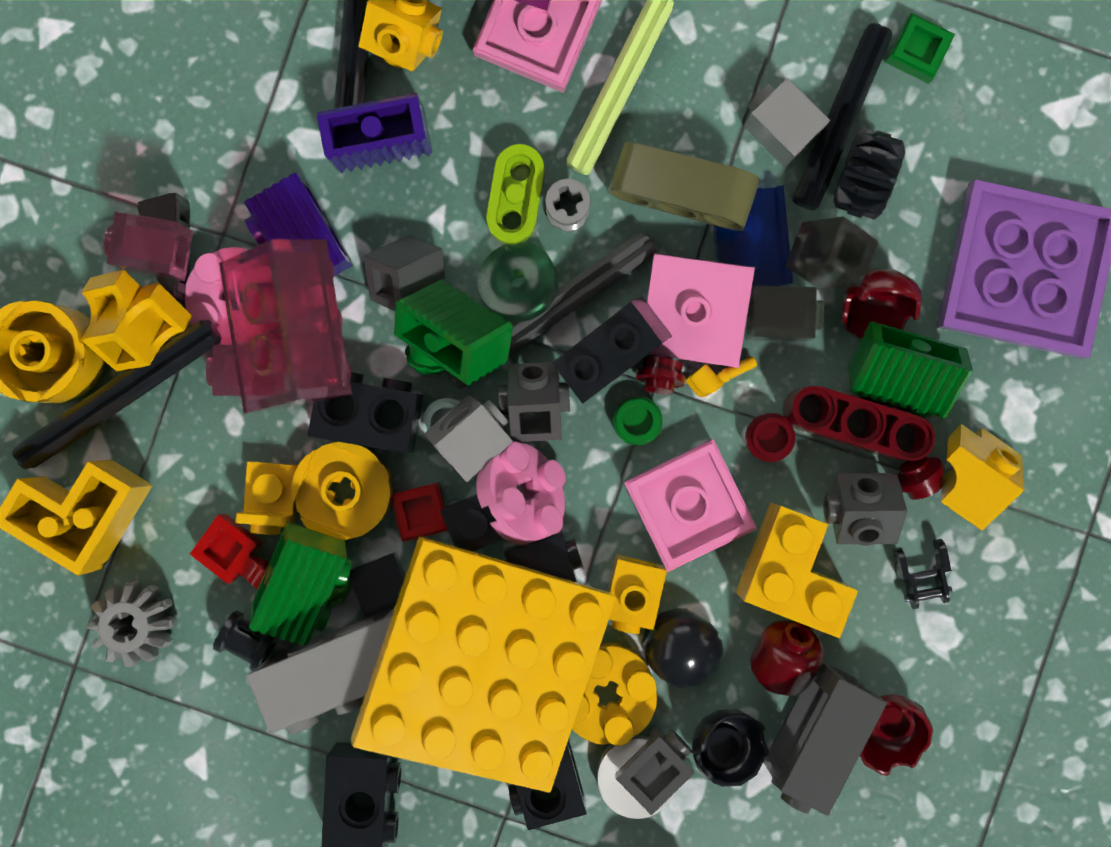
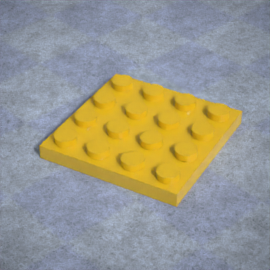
M419 536L350 739L352 746L550 793L616 596L604 590Z

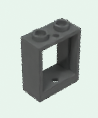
M824 661L811 685L801 694L797 695L763 763L772 776L771 782L782 792L780 798L785 803L806 814L813 808L829 816L887 703L862 681Z

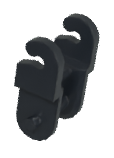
M942 539L933 541L934 548L939 551V554L935 555L936 564L933 566V569L917 573L909 572L903 549L901 547L893 548V555L898 560V562L894 563L897 578L905 581L907 595H904L905 602H910L914 610L919 609V601L940 597L943 603H949L950 601L949 594L953 593L952 587L947 584L945 572L952 570L948 550ZM935 577V588L917 591L915 580Z

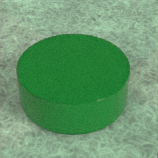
M634 396L625 399L617 406L613 414V428L617 436L622 441L631 445L650 443L658 436L662 428L663 419L659 407L646 397Z

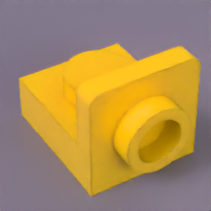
M248 461L243 511L236 513L235 523L250 524V533L265 535L280 534L281 527H285L287 522L296 523L297 507L296 502L293 503L291 483L298 465Z

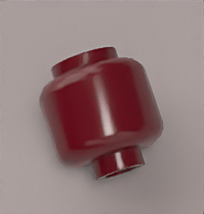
M789 620L775 621L764 629L750 657L751 671L766 690L785 696L798 695L811 685L822 666L825 654L822 643L807 626Z

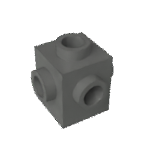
M553 362L508 364V385L498 386L499 411L503 415H509L511 440L513 442L562 440L560 412H570V394L568 384L566 382H559L558 371L553 366Z
M837 473L832 494H826L824 497L823 512L825 522L833 524L837 544L869 546L874 544H898L907 515V507L897 473Z

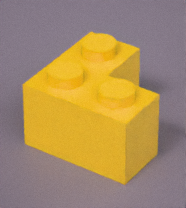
M113 460L88 461L70 491L45 476L19 478L0 506V529L77 576L103 569L153 485Z
M770 502L735 593L744 602L840 639L858 590L841 581L811 570L829 524Z

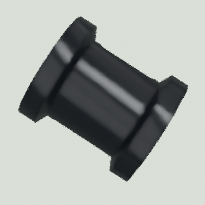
M236 610L232 612L221 627L214 641L213 650L219 653L226 650L250 663V670H254L271 656L280 637L273 638L270 634L263 635L260 631L253 632L249 628V622L244 620V613Z

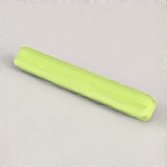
M646 0L567 157V166L572 170L584 175L591 173L673 10V0Z

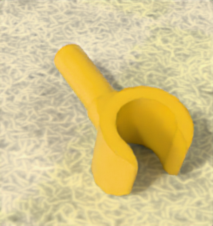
M750 356L740 361L739 368L729 366L721 370L717 375L706 363L686 379V383L697 396L706 397L716 392L724 383L729 382L730 379L757 367V362L753 356Z

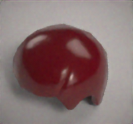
M895 269L868 270L852 280L844 291L841 315L844 330L858 338H863L870 321L904 330L905 324L911 316L913 320H918L922 304L921 290L912 278Z
M896 694L879 696L887 705L860 754L864 766L884 776L890 775L891 770L896 766L914 768L920 760L922 753L926 752L931 746L933 726L923 706L916 701Z

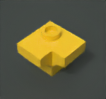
M124 269L90 277L81 291L87 299L91 310L90 324L81 337V341L116 372L150 366L160 348L175 335L185 332L193 318L161 284L155 283L141 287Z
M960 424L948 437L947 461L953 468L944 476L946 483L941 489V503L983 531L1024 491L1022 455L982 427L974 433Z

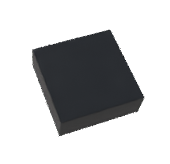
M396 552L352 568L349 573L365 617L396 606L405 579V573Z

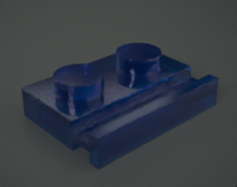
M784 185L764 189L760 187L757 189L744 230H731L713 225L716 262L755 267L751 290L790 286L793 284Z

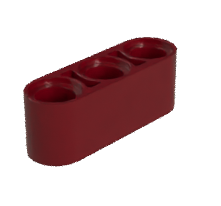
M807 386L795 389L787 395L783 403L784 417L790 421L793 428L891 459L911 461L922 459L931 452L935 443L933 427L920 416L822 386ZM806 395L814 397L820 406V413L817 419L811 423L805 421L799 413V404ZM856 409L864 414L867 421V427L859 437L852 435L847 426L848 417ZM904 424L909 426L914 435L913 444L906 451L901 450L896 442V433Z

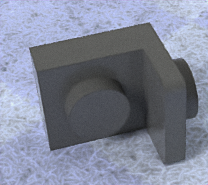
M657 725L649 731L650 739L615 773L616 780L651 816L695 773L692 763L688 758L692 753L691 748L674 730L671 729L665 734Z

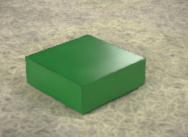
M910 13L885 63L929 84L934 79L955 34Z

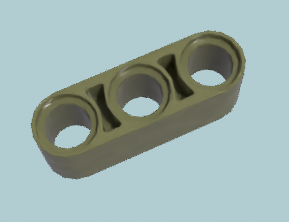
M626 142L623 144L608 193L628 203L741 231L745 228L760 179L753 173L737 167L643 144Z

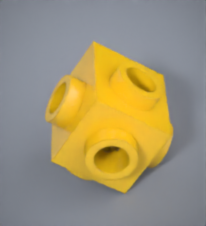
M369 0L366 6L358 47L384 58L391 66L405 68L413 72L426 57L433 58L438 51L443 37V30L438 28L442 7L427 0Z

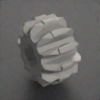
M137 580L127 582L124 588L115 585L106 589V600H97L90 607L99 618L88 621L85 628L98 631L99 638L92 642L91 648L98 649L106 646L108 649L105 662L113 663L122 657L125 667H134L140 663L141 659L145 662L153 661L159 657V648H166L171 645L173 638L166 629L176 626L178 619L172 616H165L164 610L172 606L173 600L167 598L158 602L156 599L159 586L150 585L142 590L141 584ZM132 615L134 620L132 621L127 616ZM133 626V627H134L135 629H137L138 631H136V632L132 631V630H131V627Z

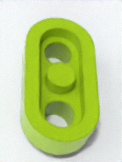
M515 144L507 147L500 153L495 163L486 221L491 235L501 244L508 246L520 245L529 240L537 224L545 178V167L541 155L528 145ZM517 166H525L529 169L530 174L527 179L517 181L511 176L512 170ZM508 214H517L521 218V224L516 229H507L503 225L504 218Z

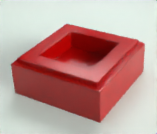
M440 482L392 494L391 500L402 542L417 539L419 536L425 537L448 531L440 511L446 507Z

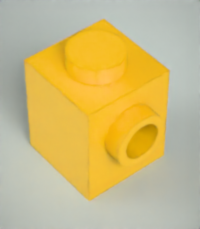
M615 554L607 592L616 596L609 620H612V628L632 634H640L641 627L654 630L667 574L664 565Z

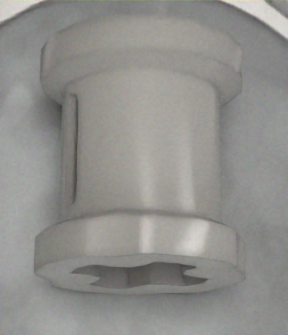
M570 178L561 179L552 184L545 198L547 219L553 227L559 228L563 232H573L583 227L589 215L591 204L590 194L586 187L578 180ZM568 196L571 203L579 202L576 204V214L568 216L564 209L557 210L560 207V198Z

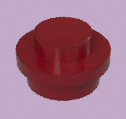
M656 356L645 357L643 365L637 369L635 377L638 381L644 383V390L662 395L673 394L674 388L683 387L686 377L681 374L683 367L681 362Z
M765 413L755 417L749 423L745 433V443L749 452L755 458L764 462H777L786 458L793 450L796 440L795 431L790 421L776 413Z
M925 456L916 461L907 460L900 466L898 479L903 493H907L908 497L912 500L927 498L937 493L946 483L943 476L945 467L939 458H928Z

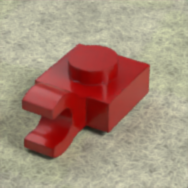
M226 513L217 515L189 554L227 584L235 582L241 575L257 590L269 565V561L255 555L263 542L239 523H235V520Z

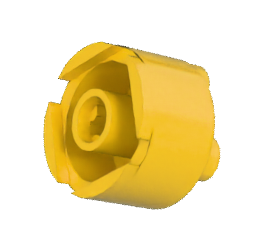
M19 301L2 307L0 309V393L9 398L26 402L61 404L76 400L91 390L100 378L104 366L107 364L81 341V337L88 328L91 319L70 307L45 301Z

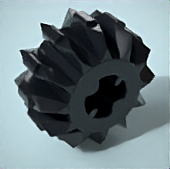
M863 129L856 134L834 193L835 208L845 210L847 214L859 218L864 216L876 219L880 216L891 197L902 167V161L905 156L903 141L891 137L892 134L879 130L873 132Z

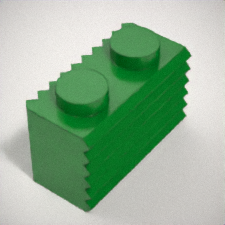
M444 279L396 302L394 335L465 384L470 386L473 380L477 382L480 376L484 378L487 372L491 373L494 368L498 369L501 364L505 365L507 362L513 331L511 322H506L495 311L490 313L488 307L482 308L480 302L475 303L472 297L469 298L464 292L459 291L458 288L453 289L451 283L446 285Z
M874 321L869 322L868 328L865 330L860 345L857 346L856 353L853 354L852 361L848 367L850 391L861 399L874 403L890 402L894 406L900 405L913 415L927 417L929 415L933 417L937 415L941 419H945L948 416L973 371L967 348Z
M287 522L254 599L251 602L249 628L253 632L260 631L263 635L270 634L273 638L280 637L283 641L290 640L293 644L299 643L302 646H307L314 631L322 632L329 621L332 603L328 602L333 588L342 589L348 579L352 561L347 559L345 541Z

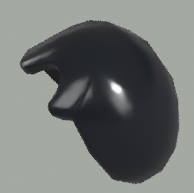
M675 608L659 613L656 617L654 630L646 628L641 644L646 662L651 670L660 679L678 688L702 685L718 670L723 655L722 640L718 637L719 632L706 619L686 608Z
M738 709L716 710L704 717L696 727L692 739V753L696 767L701 775L721 787L742 786L755 777L765 757L769 754L763 733L765 726L760 721Z

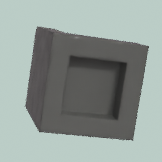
M406 236L364 255L370 300L393 311H396L397 301L441 279L445 281L442 248L412 236Z

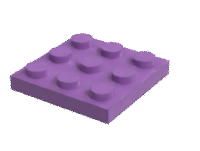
M976 179L968 183L937 328L1079 359L1090 358L1111 264V209Z

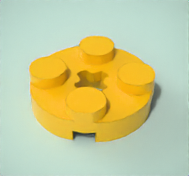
M344 442L326 444L306 455L297 466L291 483L293 503L296 502L297 511L302 516L300 519L308 529L341 540L363 536L371 531L387 515L392 503V474L379 455L366 446ZM344 477H347L351 480L350 487L355 490V496L353 499L346 498L343 504L335 502L336 493L330 490L332 482L339 483Z
M601 643L572 730L580 737L596 744L621 746L630 742L634 736L641 733L649 724L657 705L656 682L647 663L636 651L618 643ZM609 681L615 682L617 684L616 693L621 696L616 703L610 701L607 705L600 704L599 695L594 692L597 685L606 687Z

